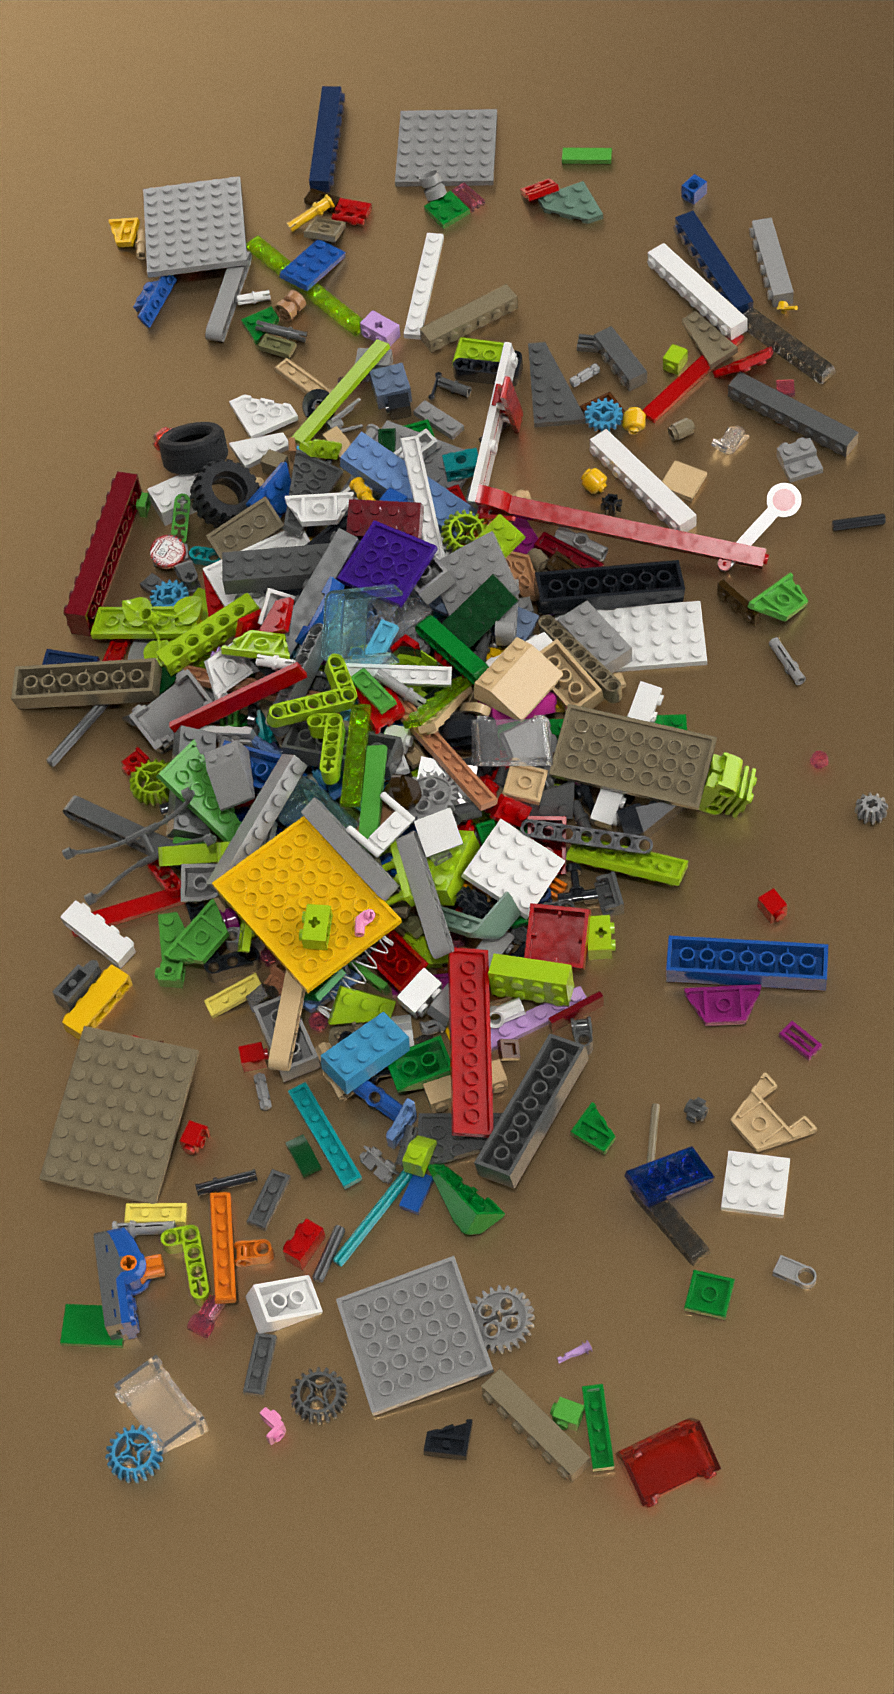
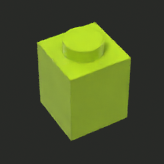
M672 344L663 357V370L679 375L688 362V349Z

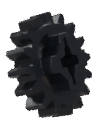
M463 886L455 895L457 897L455 900L459 902L458 906L463 908L462 912L464 914L483 919L492 909L490 907L492 904L487 902L488 898L481 892L478 893L475 888L471 890L469 886Z

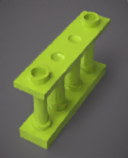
M395 840L380 856L387 853L393 855L391 861L383 864L382 867L385 871L393 868L397 870V874L393 879L401 886V890L398 894L389 897L385 902L390 906L403 900L407 901L412 907L415 906L414 898Z

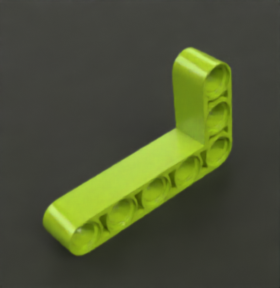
M331 654L327 659L324 670L332 690L273 704L266 718L268 725L278 728L306 721L310 715L315 713H338L351 709L357 698V691L343 657L339 654Z

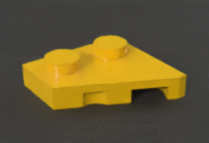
M139 218L109 219L117 246L133 247L140 225Z

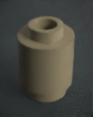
M684 418L671 424L667 431L673 441L680 440L693 434L695 425L691 419Z
M533 548L527 553L536 572L550 570L546 567L549 558L542 550Z

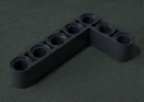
M203 901L186 902L191 922L205 907ZM250 947L249 953L235 951L219 956L217 949L204 964V968L209 981L218 983L259 970L262 966L260 952L255 947Z

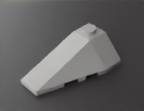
M181 864V902H202L220 896L217 891L206 884L217 864Z

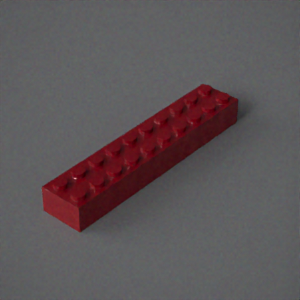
M117 471L115 478L112 479L111 490L107 492L105 506L103 505L101 508L100 519L96 521V530L91 535L90 546L86 548L84 562L80 564L79 575L75 577L74 581L75 586L73 591L71 590L69 593L68 604L64 607L63 613L66 616L67 626H69L71 634L91 637L98 608L104 605L138 512L136 502L142 494L138 474Z

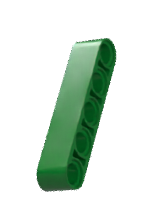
M428 615L415 625L417 634L472 684H475L480 676L489 668L484 661L432 615Z

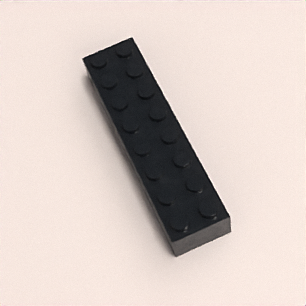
M679 560L535 572L533 583L539 615L567 613L585 601H588L596 610L683 602L685 585Z

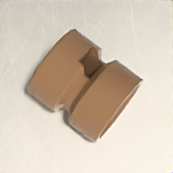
M290 290L275 305L274 309L282 320L291 322L297 316V313L305 308L306 301L300 293Z

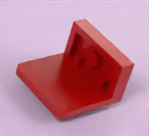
M501 793L497 805L483 811L489 813V817L496 821L502 819L511 826L516 825L520 827L521 823L527 819L532 807Z

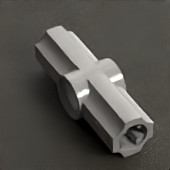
M559 527L556 530L554 537L600 562H603L606 558L608 548L590 540L587 534L583 532L575 533L563 527Z

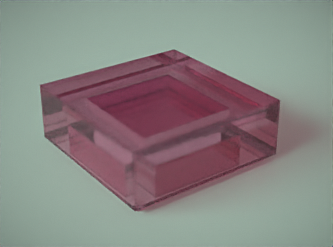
M794 379L776 380V390L789 397H795Z

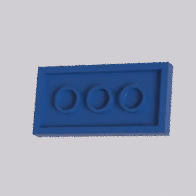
M317 239L280 272V278L308 291L345 258L346 252Z

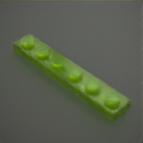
M462 676L452 679L451 687H443V690L436 692L434 697L427 699L426 704L417 707V711L408 715L409 717L403 721L404 728L408 729L423 725L472 685V683L467 678H462Z
M370 704L351 705L340 799L341 807H361L371 716Z

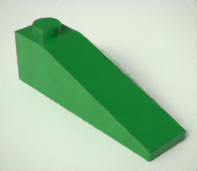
M429 1164L428 1170L453 1221L458 1225L462 1233L466 1235L481 1234L505 1216V1213L489 1197L486 1199L482 1198L477 1194L478 1189L462 1183L463 1178L446 1165Z

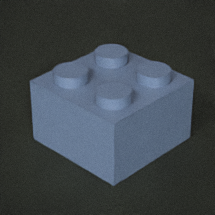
M403 363L373 369L369 372L378 409L385 408V404L388 403L387 396L408 393L409 401L412 402L411 388Z

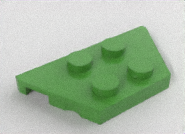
M790 572L751 600L747 607L785 622L806 607L808 599L802 593L799 584L795 585L792 580L794 576Z
M213 899L208 902L163 953L166 959L205 964L230 936L219 908Z

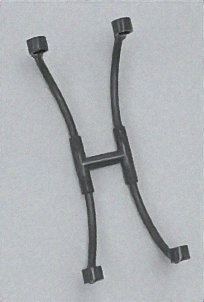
M189 787L181 790L185 801L169 816L158 823L155 822L127 836L122 841L91 849L75 850L68 847L62 850L65 859L70 860L76 855L110 850L127 843L130 844L141 838L149 856L137 861L136 864L122 872L98 894L90 892L84 895V899L89 906L96 903L100 897L130 872L158 860V851L155 852L148 834L158 830L160 826L177 816L194 798L195 792L193 790H190ZM208 833L201 838L187 840L172 846L205 842L207 846H210L216 842L217 837Z

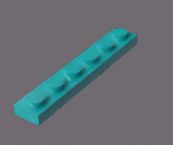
M304 1082L289 1090L290 1098L343 1188L347 1189L362 1181L361 1174L307 1083Z

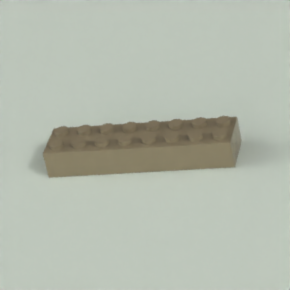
M156 658L16 666L11 700L18 709L153 702L159 697L162 668Z

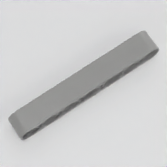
M247 251L248 265L227 267L206 328V340L225 341L237 306V295L241 294L251 264L252 254L250 251Z
M314 797L305 806L301 813L369 887L381 899L386 901L398 889L399 885L357 840L346 832V828L322 802Z
M415 831L397 838L396 843L429 950L433 958L438 959L454 952V945L420 838Z

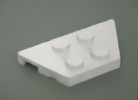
M354 492L285 496V503L302 527L337 525L348 509L349 499H354Z

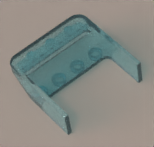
M394 584L330 591L326 595L324 602L322 658L327 661L331 654H339L343 657L345 663H399V659L391 652L365 654L367 612L369 600L373 598L402 596L403 592Z

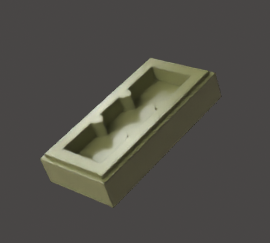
M409 912L406 919L402 918V923L397 926L415 939L424 933L420 918L412 912Z

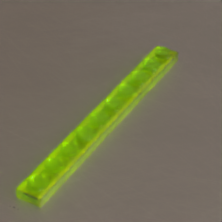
M259 235L246 243L247 250L278 275L291 263L290 260ZM316 283L308 291L291 284L354 336L361 333L360 322L363 319L320 284Z

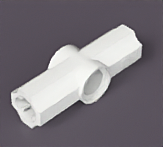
M518 997L499 1006H491L490 1016L496 1013L500 1017L497 1020L490 1019V1027L499 1028L503 1023L525 1015L526 1012L520 998Z

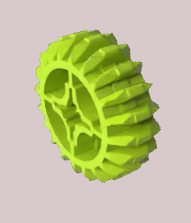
M465 509L462 510L461 514L458 511L454 515L450 514L449 519L444 521L445 525L441 527L443 531L441 537L444 538L442 544H448L446 550L452 549V552L465 546L460 543L467 545L475 540L474 531L477 530L479 535L488 526V524H483L484 518L479 520V513L473 516L472 510L469 514H466ZM452 527L455 528V532L457 533L455 539L452 536Z
M155 758L154 762L148 760L146 764L141 762V767H135L137 772H131L129 780L133 797L138 799L140 803L144 802L146 806L151 803L153 807L156 803L169 802L170 789L156 776L170 762L166 763L163 759L158 762ZM145 781V786L141 788L142 782Z

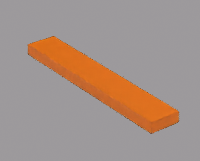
M230 1192L210 1193L215 1304L236 1303Z

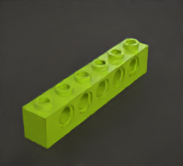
M245 593L156 651L155 653L160 663L170 676L180 672L183 668L234 636L238 619L259 610V606L248 593Z

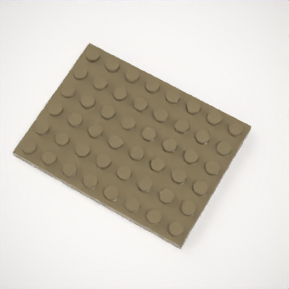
M84 1026L39 1179L45 1182L135 1202L157 1203L199 1051Z

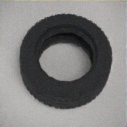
M194 422L180 425L165 432L159 440L163 466L169 472L175 474L199 473L209 462H216L217 459H224L225 461L228 456L224 430L220 425L212 422Z

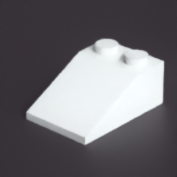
M309 1275L255 1284L245 1296L259 1334L277 1331L323 1313Z

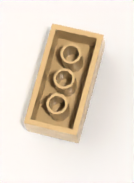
M558 639L539 651L563 673V677L550 692L556 696L557 702L565 711L568 704L593 709L605 700L602 689Z

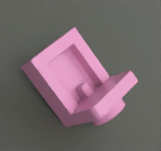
M265 1407L260 1412V1416L272 1429L266 1435L268 1443L273 1445L284 1437L286 1428L281 1421L282 1417L275 1410L270 1411Z

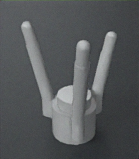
M358 398L335 417L326 422L328 429L330 430L337 426L343 433L362 428L363 425L360 424L342 429L344 423L341 418L354 409V406L361 399Z

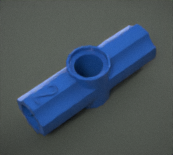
M369 1080L353 1090L368 1105L375 1107L393 1121L396 1120L403 1106L389 1096L383 1088L377 1087ZM372 1092L380 1094L379 1102L372 1100Z

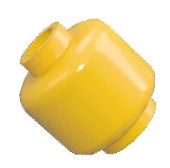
M638 407L628 408L623 414V429L632 435H636L644 430L645 413Z
M597 468L587 469L581 477L582 486L591 494L602 493L608 486L606 484L607 476Z

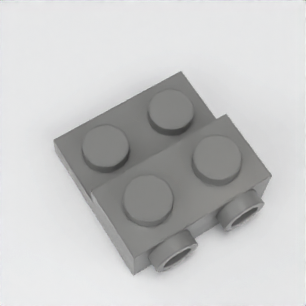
M801 437L795 443L788 444L785 442L777 448V459L790 483L823 473V467L817 457V450L811 438L805 439Z

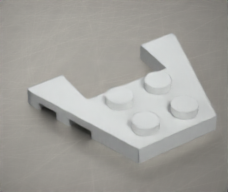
M220 650L204 661L215 700L228 695L227 691L253 673L250 660L253 658L224 655Z

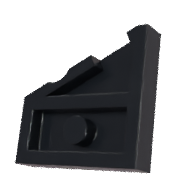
M574 782V798L580 800L582 807L591 815L595 803L588 785Z
M467 1419L466 1423L457 1426L451 1424L442 1429L428 1431L424 1445V1455L467 1460L473 1419Z

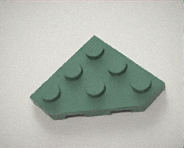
M584 181L538 198V203L544 213L551 214L553 212L560 214V217L571 220L576 218L586 224L603 219V213Z

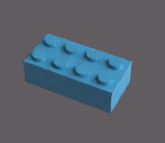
M383 1011L320 1055L322 1070L346 1094H349L410 1051L409 1036Z

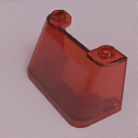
M693 1417L680 1421L615 1453L640 1505L646 1506V1508L656 1505L658 1503L657 1499L660 1498L661 1494L696 1477L712 1478L717 1475L716 1471L721 1469L700 1420Z

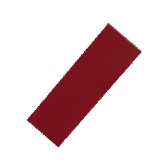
M598 991L549 1017V1028L552 1033L570 1024V1018L578 1020L604 1006V996Z

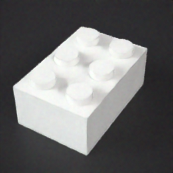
M198 473L179 474L147 489L151 504L165 526L172 523L175 497L181 493L187 494L190 497V488ZM181 497L180 500H177V503H180V509L176 508V512L183 511L187 513L186 509L183 510V505L187 504V501L184 500V497ZM193 502L190 503L189 515L197 512L192 508ZM177 515L175 521L184 518V515Z

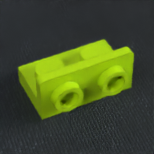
M318 439L300 442L299 449L310 457L334 460L338 459L342 447L340 442Z

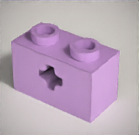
M373 310L360 322L361 334L374 342L378 339L389 343L391 346L400 337L399 324Z

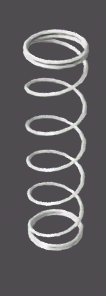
M386 936L381 938L386 943L393 946L394 942H392ZM379 940V942L383 945L387 952H383L375 948L369 947L370 949L380 953H388V949L381 940ZM365 950L364 952L369 956V958L373 961L376 967L366 965L356 960L351 961V964L362 976L365 982H360L347 976L343 977L355 981L357 983L366 984L365 977L362 975V973L358 970V968L354 965L353 962H356L358 964H361L372 969H377V964ZM341 978V980L343 981V983H344L348 988H350V987L347 985V983L343 980V978ZM330 990L329 993H330V995L332 996V998L335 1000V997L332 995L331 992L336 993V994H337V992H336V991H333V990ZM319 1005L317 1010L329 1019L330 1013L325 1009L329 1011L332 1009Z

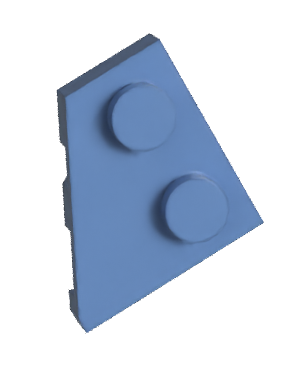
M409 1098L406 1099L392 1127L386 1133L387 1144L394 1150L403 1139L405 1126H412L417 1120L415 1102Z

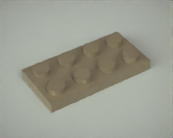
M265 496L207 534L206 537L220 559H222V552L241 551L282 530L284 524Z

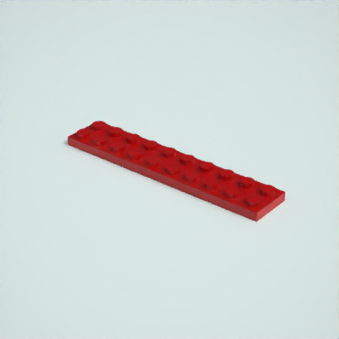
M454 947V952L448 954L452 1136L489 1138L494 1129L488 950Z

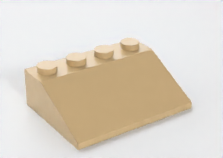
M516 637L475 682L474 698L522 723L563 677V673L532 644Z

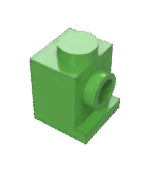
M161 962L160 968L157 967L155 970V979L158 980L159 986L183 989L186 975L184 963Z

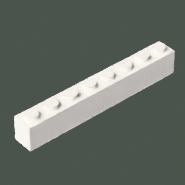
M665 243L648 252V266L654 269L662 279L664 278L671 288L676 289L681 297L689 301L690 305L695 307L703 317L705 316L713 326H716L724 336L733 340L748 331L747 318Z
M607 429L590 439L589 450L591 454L597 457L604 467H608L612 474L619 478L627 489H631L635 496L646 504L649 510L656 513L659 520L664 521L669 529L688 532L696 526L697 515Z
M640 681L627 717L655 723L658 712H655L657 705L661 706L664 695H661L662 688ZM601 788L590 816V824L610 831L613 825L617 826L616 811L619 808L623 809L626 802L625 794Z

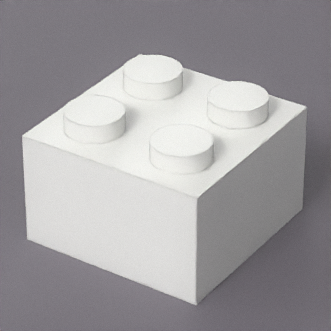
M423 968L397 996L398 1004L415 1019L419 1016L423 1017L427 1013L430 1003L443 990L442 983Z

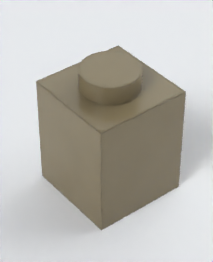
M271 449L262 456L260 461L263 473L271 475L282 462H286L289 468L288 456Z

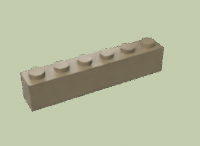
M505 284L421 327V341L431 353L441 349L460 337L470 334L474 330L499 319L509 312H513L518 308L517 296Z
M501 1369L481 1385L483 1399L490 1405L493 1403L498 1408V1414L503 1419L508 1418L512 1422L513 1429L518 1434L523 1433L527 1437L526 1440L529 1445L534 1449L538 1448L542 1452L541 1455L544 1460L549 1464L553 1463L558 1468L557 1472L562 1478H568L573 1482L591 1465L590 1457Z

